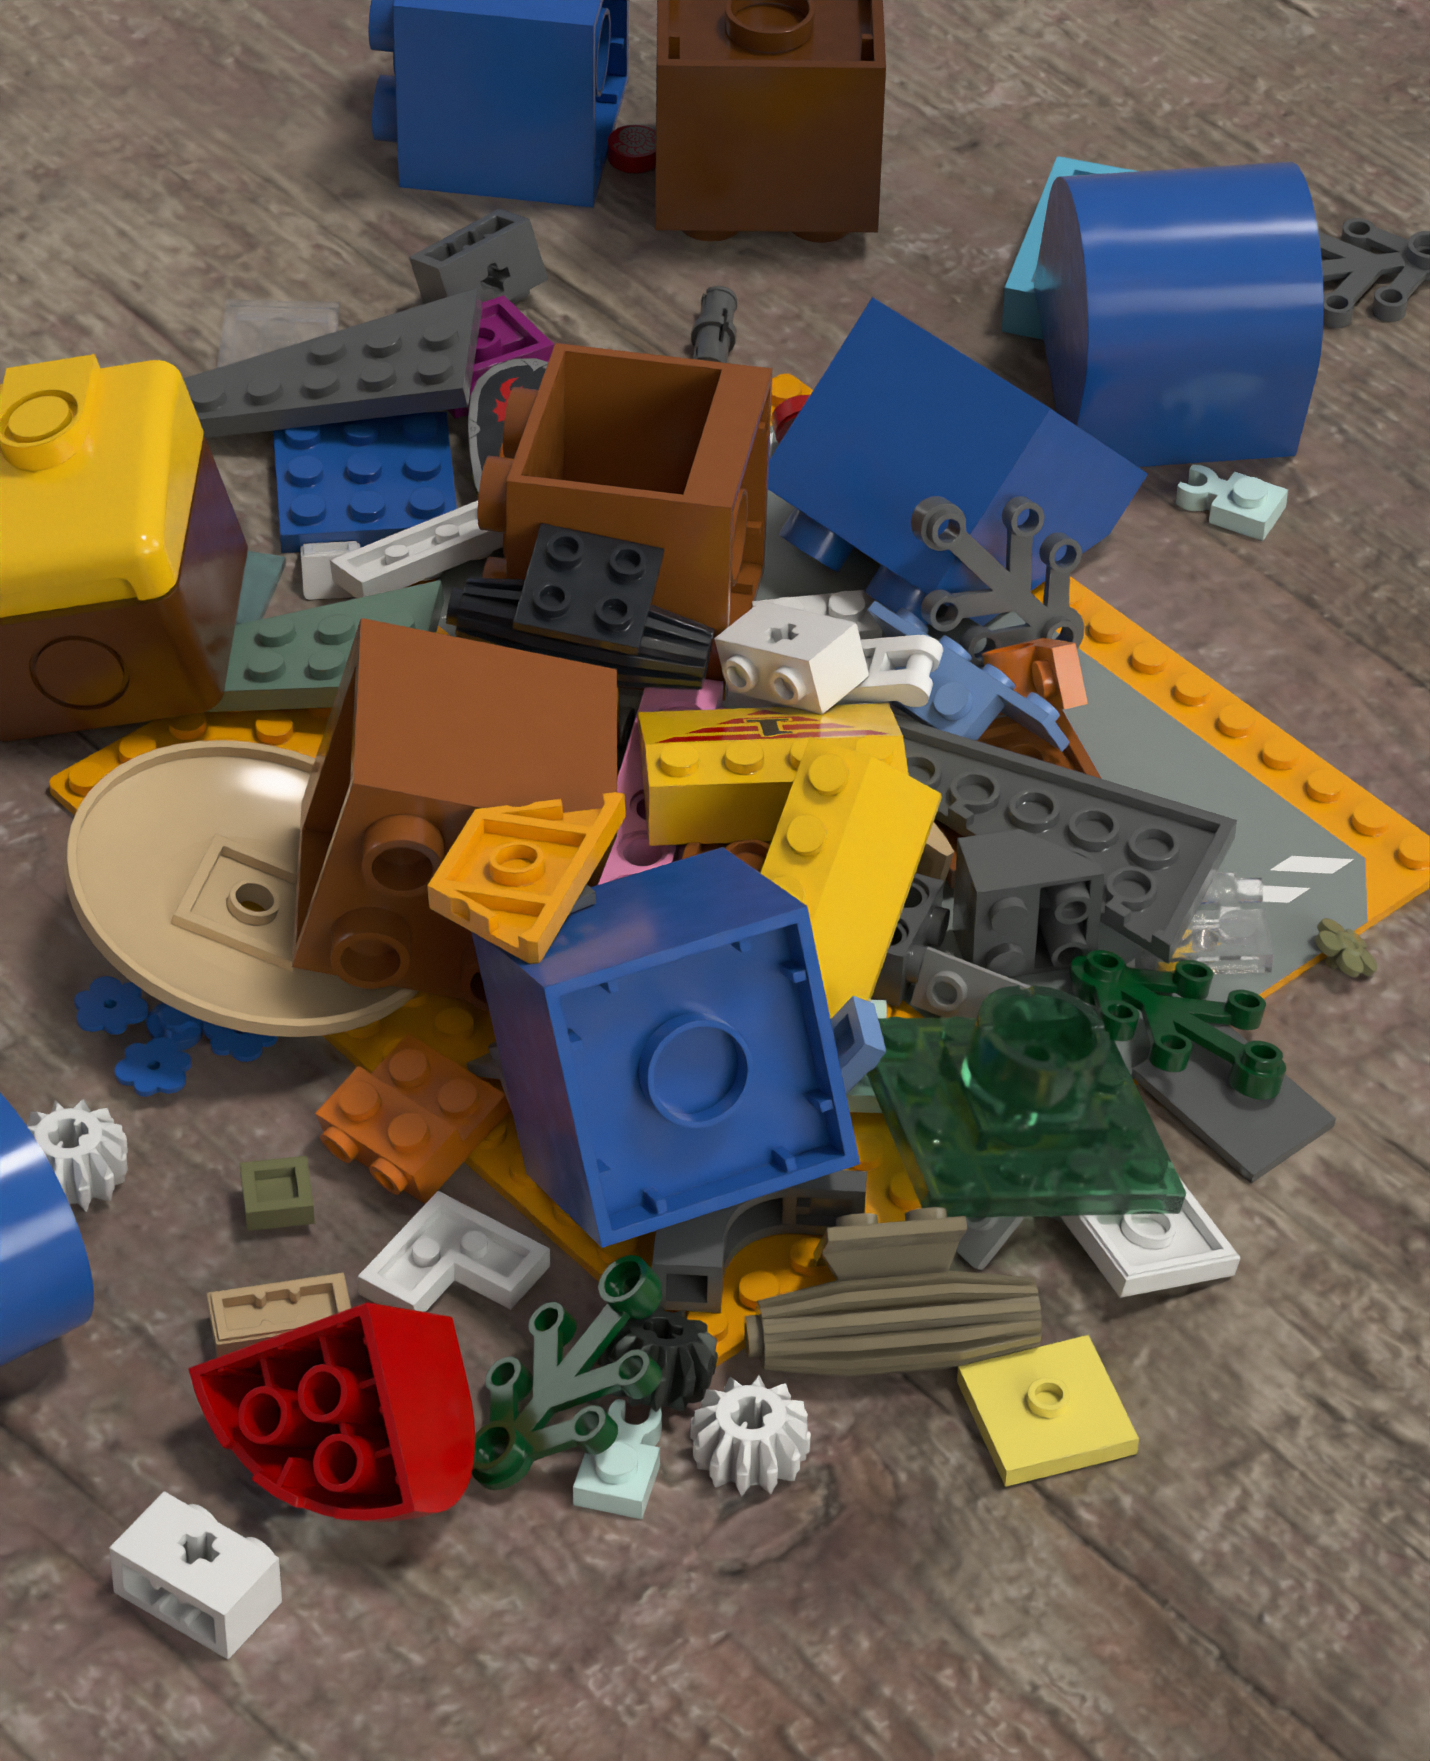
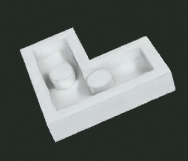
M437 1191L358 1275V1293L376 1304L426 1312L455 1280L511 1310L550 1267V1248Z

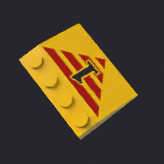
M889 703L833 705L824 714L794 707L638 712V732L649 846L685 845L700 842V844L732 843L737 840L749 839L772 841L809 737L872 755L909 776L903 735Z

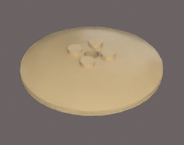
M214 740L175 744L136 756L116 767L88 792L78 807L70 827L64 854V875L72 908L82 928L103 956L127 979L170 1007L200 1020L242 1032L267 1036L308 1037L340 1033L366 1026L401 1008L419 992L394 986L378 989L360 988L344 982L336 975L292 967L301 802L315 758L271 745L243 741ZM251 901L259 904L266 911H251L244 908L240 903Z

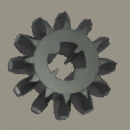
M659 1305L646 1318H630L597 1359V1364L600 1368L618 1361L621 1356L631 1350L640 1349L645 1351L661 1368L662 1378L658 1387L650 1395L641 1399H633L623 1390L611 1393V1395L627 1397L629 1405L632 1407L643 1404L651 1406L655 1412L660 1407L666 1406L682 1411L685 1410L688 1403L701 1402L705 1397L706 1389L711 1386L712 1375H715L718 1353L716 1352L717 1339L708 1333L707 1324L701 1320H688L685 1311L681 1310L672 1313L664 1311Z

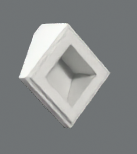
M357 541L309 543L300 546L303 594L306 599L354 597L332 581L330 560L359 549L360 543H357Z

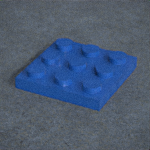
M423 412L273 430L281 553L301 552L300 546L309 543L357 541V543H360L361 548L457 509L447 412Z

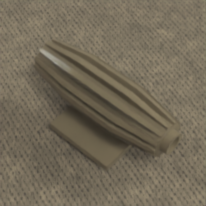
M938 1207L908 1211L905 1213V1221L878 1223L877 1215L872 1213L846 1215L836 1219V1227L826 1228L813 1253L815 1267L828 1266L836 1281L758 1300L756 1302V1315L744 1316L746 1353L748 1358H760L763 1371L838 1377L958 1368V1366L1039 1347L1042 1337V1319L1038 1289L1035 1285V1279L1032 1277L949 1270L959 1241L967 1231L966 1216L947 1218L946 1209Z

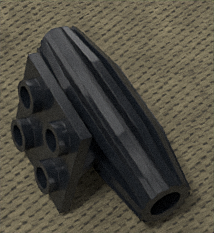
M541 523L525 580L469 577L464 589L453 588L446 615V624L456 626V637L617 669V686L631 688L702 690L709 666L715 630L651 604L664 558V548Z

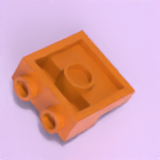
M408 1033L372 1073L358 1066L315 1112V1115L323 1130L320 1139L334 1156L345 1163H350L353 1159H356L368 1167L374 1179L389 1192L399 1195L404 1190L426 1204L511 1109L505 1093Z

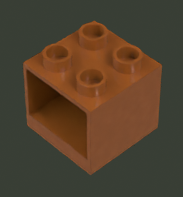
M555 343L539 390L519 387L512 388L504 420V457L488 456L483 467L478 495V526L480 530L503 533L504 558L489 557L485 563L482 578L525 580L541 523L664 548V558L651 604L714 628V638L752 609V601H756L765 569L773 368ZM713 639L705 679L723 681V701H725L726 697H728V689L722 673L715 639ZM617 686L618 688L634 689L644 691L645 689Z
M361 618L301 802L292 967L336 975L344 982L360 988L378 989L394 986L464 999L473 1006L489 1012L472 933L429 908L427 885L475 809L505 805L521 807L533 802L561 799L563 813L602 808V794L617 792V669ZM617 833L587 882L588 886L593 887L599 884Z

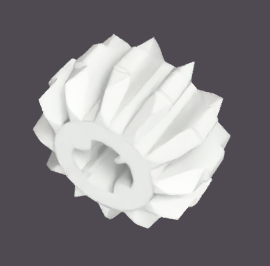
M82 1099L74 1108L64 1109L55 1100L50 1114L30 1113L27 1127L47 1157L69 1204L78 1203L87 1212L92 1198L111 1201L115 1185L125 1182V1174L128 1170L126 1155L128 1148L127 1138L122 1131V1125L114 1124L108 1108L90 1112L84 1099Z
M759 1374L751 1385L742 1386L732 1377H729L726 1386H724V1392L706 1389L705 1397L701 1401V1408L695 1410L694 1417L691 1419L690 1438L694 1441L693 1457L697 1463V1469L710 1470V1477L714 1487L731 1481L735 1482L741 1497L750 1485H760L769 1494H772L775 1485H777V1478L795 1481L796 1474L800 1470V1462L806 1460V1454L810 1451L811 1433L807 1428L808 1414L804 1409V1402L791 1400V1394L788 1392L786 1383L771 1389L765 1388Z

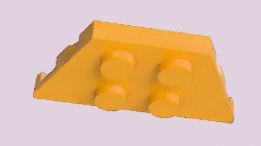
M617 792L602 794V808L563 813L561 799L538 801L521 807L505 805L475 809L427 885L429 908L529 964L540 963L625 819V794Z

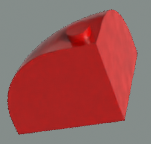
M366 1302L188 1368L203 1414L222 1447L232 1449L242 1464L254 1475L251 1479L271 1495L293 1507L304 1508L324 1516L333 1517L334 1519L348 1521L393 1522L410 1520L448 1510L460 1500L468 1486L475 1455V1422L468 1380L453 1317Z

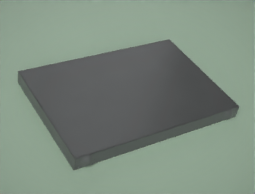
M1206 1022L1244 1045L1248 1042L1230 1025ZM1191 1041L1193 1047L1188 1065L1184 1071L1167 1072L1153 1066L1148 1058L1132 1069L1131 1077L1145 1088L1250 1183L1256 1181L1335 1125L1336 1118L1286 1074L1280 1093L1272 1099L1260 1100L1240 1094L1229 1084L1232 1064Z

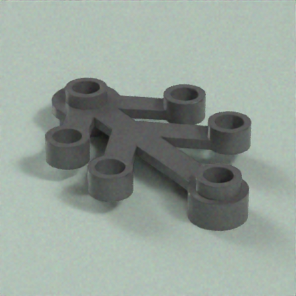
M1352 218L1343 223L1341 240L1323 234L1318 228L1321 255L1332 259L1322 261L1323 281L1345 279L1334 292L1324 295L1323 325L1330 328L1348 326L1352 322L1354 304L1381 275L1399 273V275L1390 286H1382L1375 291L1372 312L1376 318L1386 322H1396L1403 319L1406 315L1408 297L1423 281H1430V231L1417 232L1407 240L1375 227L1369 220ZM1374 247L1385 252V254H1374L1369 251Z
M932 496L924 499L917 505L911 516V530L919 541L936 551L948 549L989 587L988 589L953 594L945 590L930 592L924 598L921 605V615L928 624L939 631L945 632L954 629L962 618L1012 611L1026 622L1023 625L991 631L982 625H974L965 630L960 638L959 645L971 655L972 660L970 662L976 666L984 667L982 653L1040 638L1052 639L1053 633L1060 627H1062L1061 632L1054 640L1076 643L1077 649L1084 636L1083 619L1075 609L1069 606L1070 572L1081 561V546L1077 541L1061 532L1052 533L1044 539L1039 551L1040 559L1046 565L1044 601L1042 604L1031 593L1033 536L1041 530L1045 515L1043 509L1038 504L1024 496L1012 498L1007 502L1002 511V522L1007 528L1006 569L966 532V518L963 511L946 498ZM1029 509L1027 520L1017 526L1019 514L1023 510ZM950 519L945 531L938 535L939 526L945 520ZM1066 545L1067 550L1064 557L1055 561L1056 551L1061 546ZM948 602L949 606L946 614L936 619V611L939 606ZM982 638H986L984 649L974 654L976 643Z

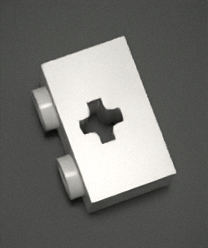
M760 601L714 638L728 691L818 714H824L869 676L856 622Z
M165 1491L109 1547L114 1593L227 1660L282 1602L279 1557L275 1556L266 1544L253 1537L244 1538L218 1523L205 1508L196 1504L187 1505Z

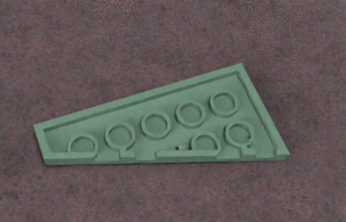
M441 580L235 625L224 695L215 707L206 712L331 708L360 619L365 618L436 633L444 604Z

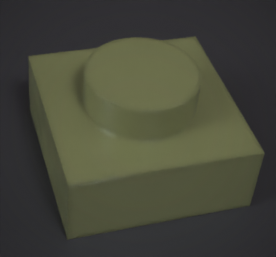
M307 1156L239 1163L247 1231L315 1224Z

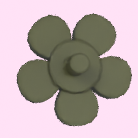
M1324 918L1318 923L1317 929L1319 934L1315 937V942L1318 948L1329 956L1325 961L1329 968L1336 969L1339 967L1344 973L1354 978L1358 977L1361 973L1371 976L1376 972L1377 963L1373 956L1365 950L1367 945L1357 933L1348 928L1344 930L1340 924L1328 918Z

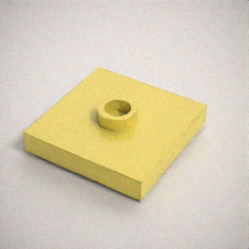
M1089 1335L958 1366L957 1383L1005 1487L1135 1455L1138 1452L1139 1437Z

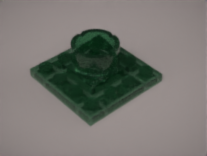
M1016 985L1002 987L990 993L982 1001L977 1018L960 1016L950 1018H878L886 1053L882 1056L877 1066L867 1072L866 1075L921 1208H945L947 1218L960 1216L980 1218L1180 1214L1187 1194L1115 1041L1110 1040L1109 1032H1105L1104 1022L1096 1011L1080 999L1051 987L1031 985L1028 989H1020V986Z

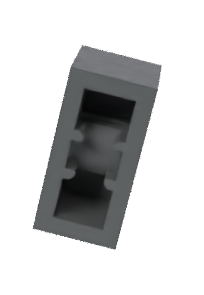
M500 208L409 257L424 304L478 288L481 303L503 295L509 301L515 303L526 298L530 294V289L548 280L530 219Z

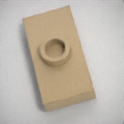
M344 1273L207 1293L208 1312L217 1357L351 1308Z

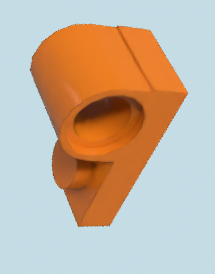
M1040 638L982 653L984 667L989 663L1002 671L1015 684L1016 688L1014 691L1025 698L1031 692H1034L1044 698L1054 708L1069 709L1088 704L1076 643Z

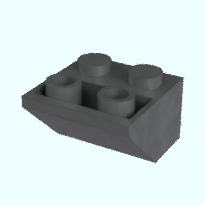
M1022 829L957 838L952 930L962 959L1008 978L1070 969L1074 958L1079 955L1087 956L1090 951L1098 949L1104 872L1101 864Z

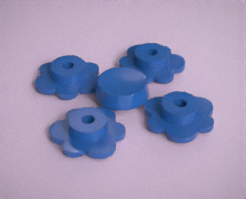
M111 976L95 979L90 984V991H81L74 997L75 1008L79 1010L76 1015L77 1024L82 1030L88 1032L103 1030L109 1034L117 1035L123 1033L127 1029L128 1024H137L147 1018L146 1025L152 1040L146 1046L141 1043L129 1045L125 1049V1059L119 1061L114 1069L115 1078L120 1084L134 1086L135 1093L143 1097L159 1092L167 1094L176 1093L184 1088L186 1084L185 1072L191 1068V1057L182 1051L195 1046L202 1038L203 1032L211 1040V1051L214 1054L220 1056L230 1054L233 1058L242 1062H249L259 1058L263 1052V1047H270L278 1040V1036L247 1033L221 1027L192 1017L170 1007L164 1002L155 1006L149 1012L147 1002L141 998L140 987L133 982L121 985L118 979Z

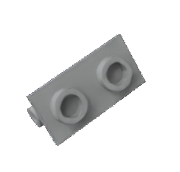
M928 946L910 1004L1015 1046L1032 1050L1040 1024L1046 1021L1053 1004V998L1049 997L1050 994L1044 992V988L1038 985L1035 988L954 957V953L948 950L942 952Z

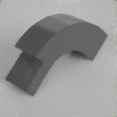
M841 1170L656 1230L652 1270L659 1276L661 1281L662 1299L659 1305L663 1310L721 1313L724 1274L730 1261L741 1249L756 1240L777 1234L823 1235L826 1228L836 1227L837 1218L865 1213L867 1171Z

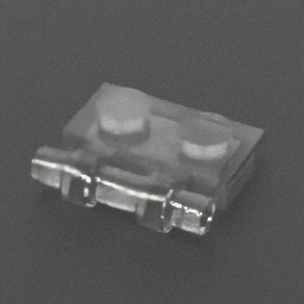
M1217 872L1215 879H1213L1200 905L1215 904L1216 910L1196 911L1169 964L1139 946L1142 969L1174 972L1175 966L1179 961L1196 960L1208 965L1214 974L1272 973L1274 953L1266 909H1240L1239 905L1244 903H1262V878H1237L1236 872Z

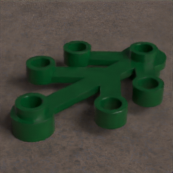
M1093 950L1087 956L1079 955L1073 959L1069 970V976L1073 982L1072 991L1081 1001L1097 1007L1098 1019L1096 1030L1105 1038L1114 1041L1131 1040L1135 1035L1140 1016L1138 1010H1140L1151 1044L1148 1059L1156 1068L1167 1072L1184 1071L1188 1065L1193 1047L1191 1041L1232 1064L1229 1084L1240 1094L1254 1099L1266 1100L1272 1099L1280 1093L1286 1072V1064L1282 1060L1283 1053L1278 1047L1258 1040L1247 1042L1244 1045L1206 1023L1226 1024L1241 1030H1255L1259 1028L1266 1002L1257 993L1238 989L1228 994L1226 1002L1202 1000L1209 994L1214 972L1208 965L1196 960H1181L1176 964L1174 972L1130 968L1119 955L1106 950ZM1154 992L1176 993L1181 997L1157 995Z
M636 1255L624 1256L615 1260L606 1268L600 1278L598 1289L601 1298L607 1305L564 1359L563 1347L574 1337L577 1323L560 1303L548 1302L540 1306L532 1314L528 1324L529 1332L534 1337L533 1375L513 1356L503 1357L489 1368L485 1377V1385L491 1392L490 1423L483 1426L475 1434V1455L472 1469L473 1477L484 1488L489 1490L508 1488L525 1477L534 1461L578 1445L590 1455H597L606 1451L617 1438L618 1425L598 1405L582 1408L571 1420L544 1427L555 1413L616 1391L623 1390L629 1397L641 1399L650 1395L658 1387L662 1378L661 1368L645 1351L640 1349L631 1350L621 1356L618 1361L589 1371L630 1318L643 1319L648 1317L658 1308L661 1302L660 1278L641 1257ZM533 1387V1398L519 1415L518 1402L522 1401Z

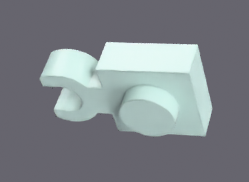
M1192 465L1189 470L1188 484L1180 482L1177 486L1176 505L1188 511L1209 510V523L1263 541L1286 508L1288 489L1235 471L1229 480L1226 481L1218 478L1217 474L1208 467Z
M616 1399L611 1404L608 1415L618 1425L617 1438L610 1448L600 1454L590 1455L585 1452L573 1486V1505L642 1519L660 1467V1447H655V1445L661 1438L662 1412L661 1408L657 1412L651 1408L649 1417L644 1423L632 1425L625 1422V1400Z

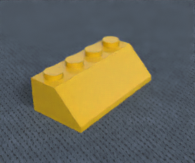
M809 737L761 874L808 907L830 1019H832L852 996L869 1002L871 1000L942 795L872 755Z

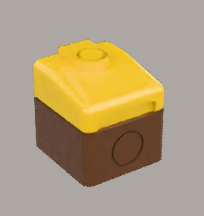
M95 354L6 368L3 384H0V741H13L198 714L212 709L223 698L248 545L207 439L203 437L204 431L183 377L174 365L166 361L149 360L100 368Z

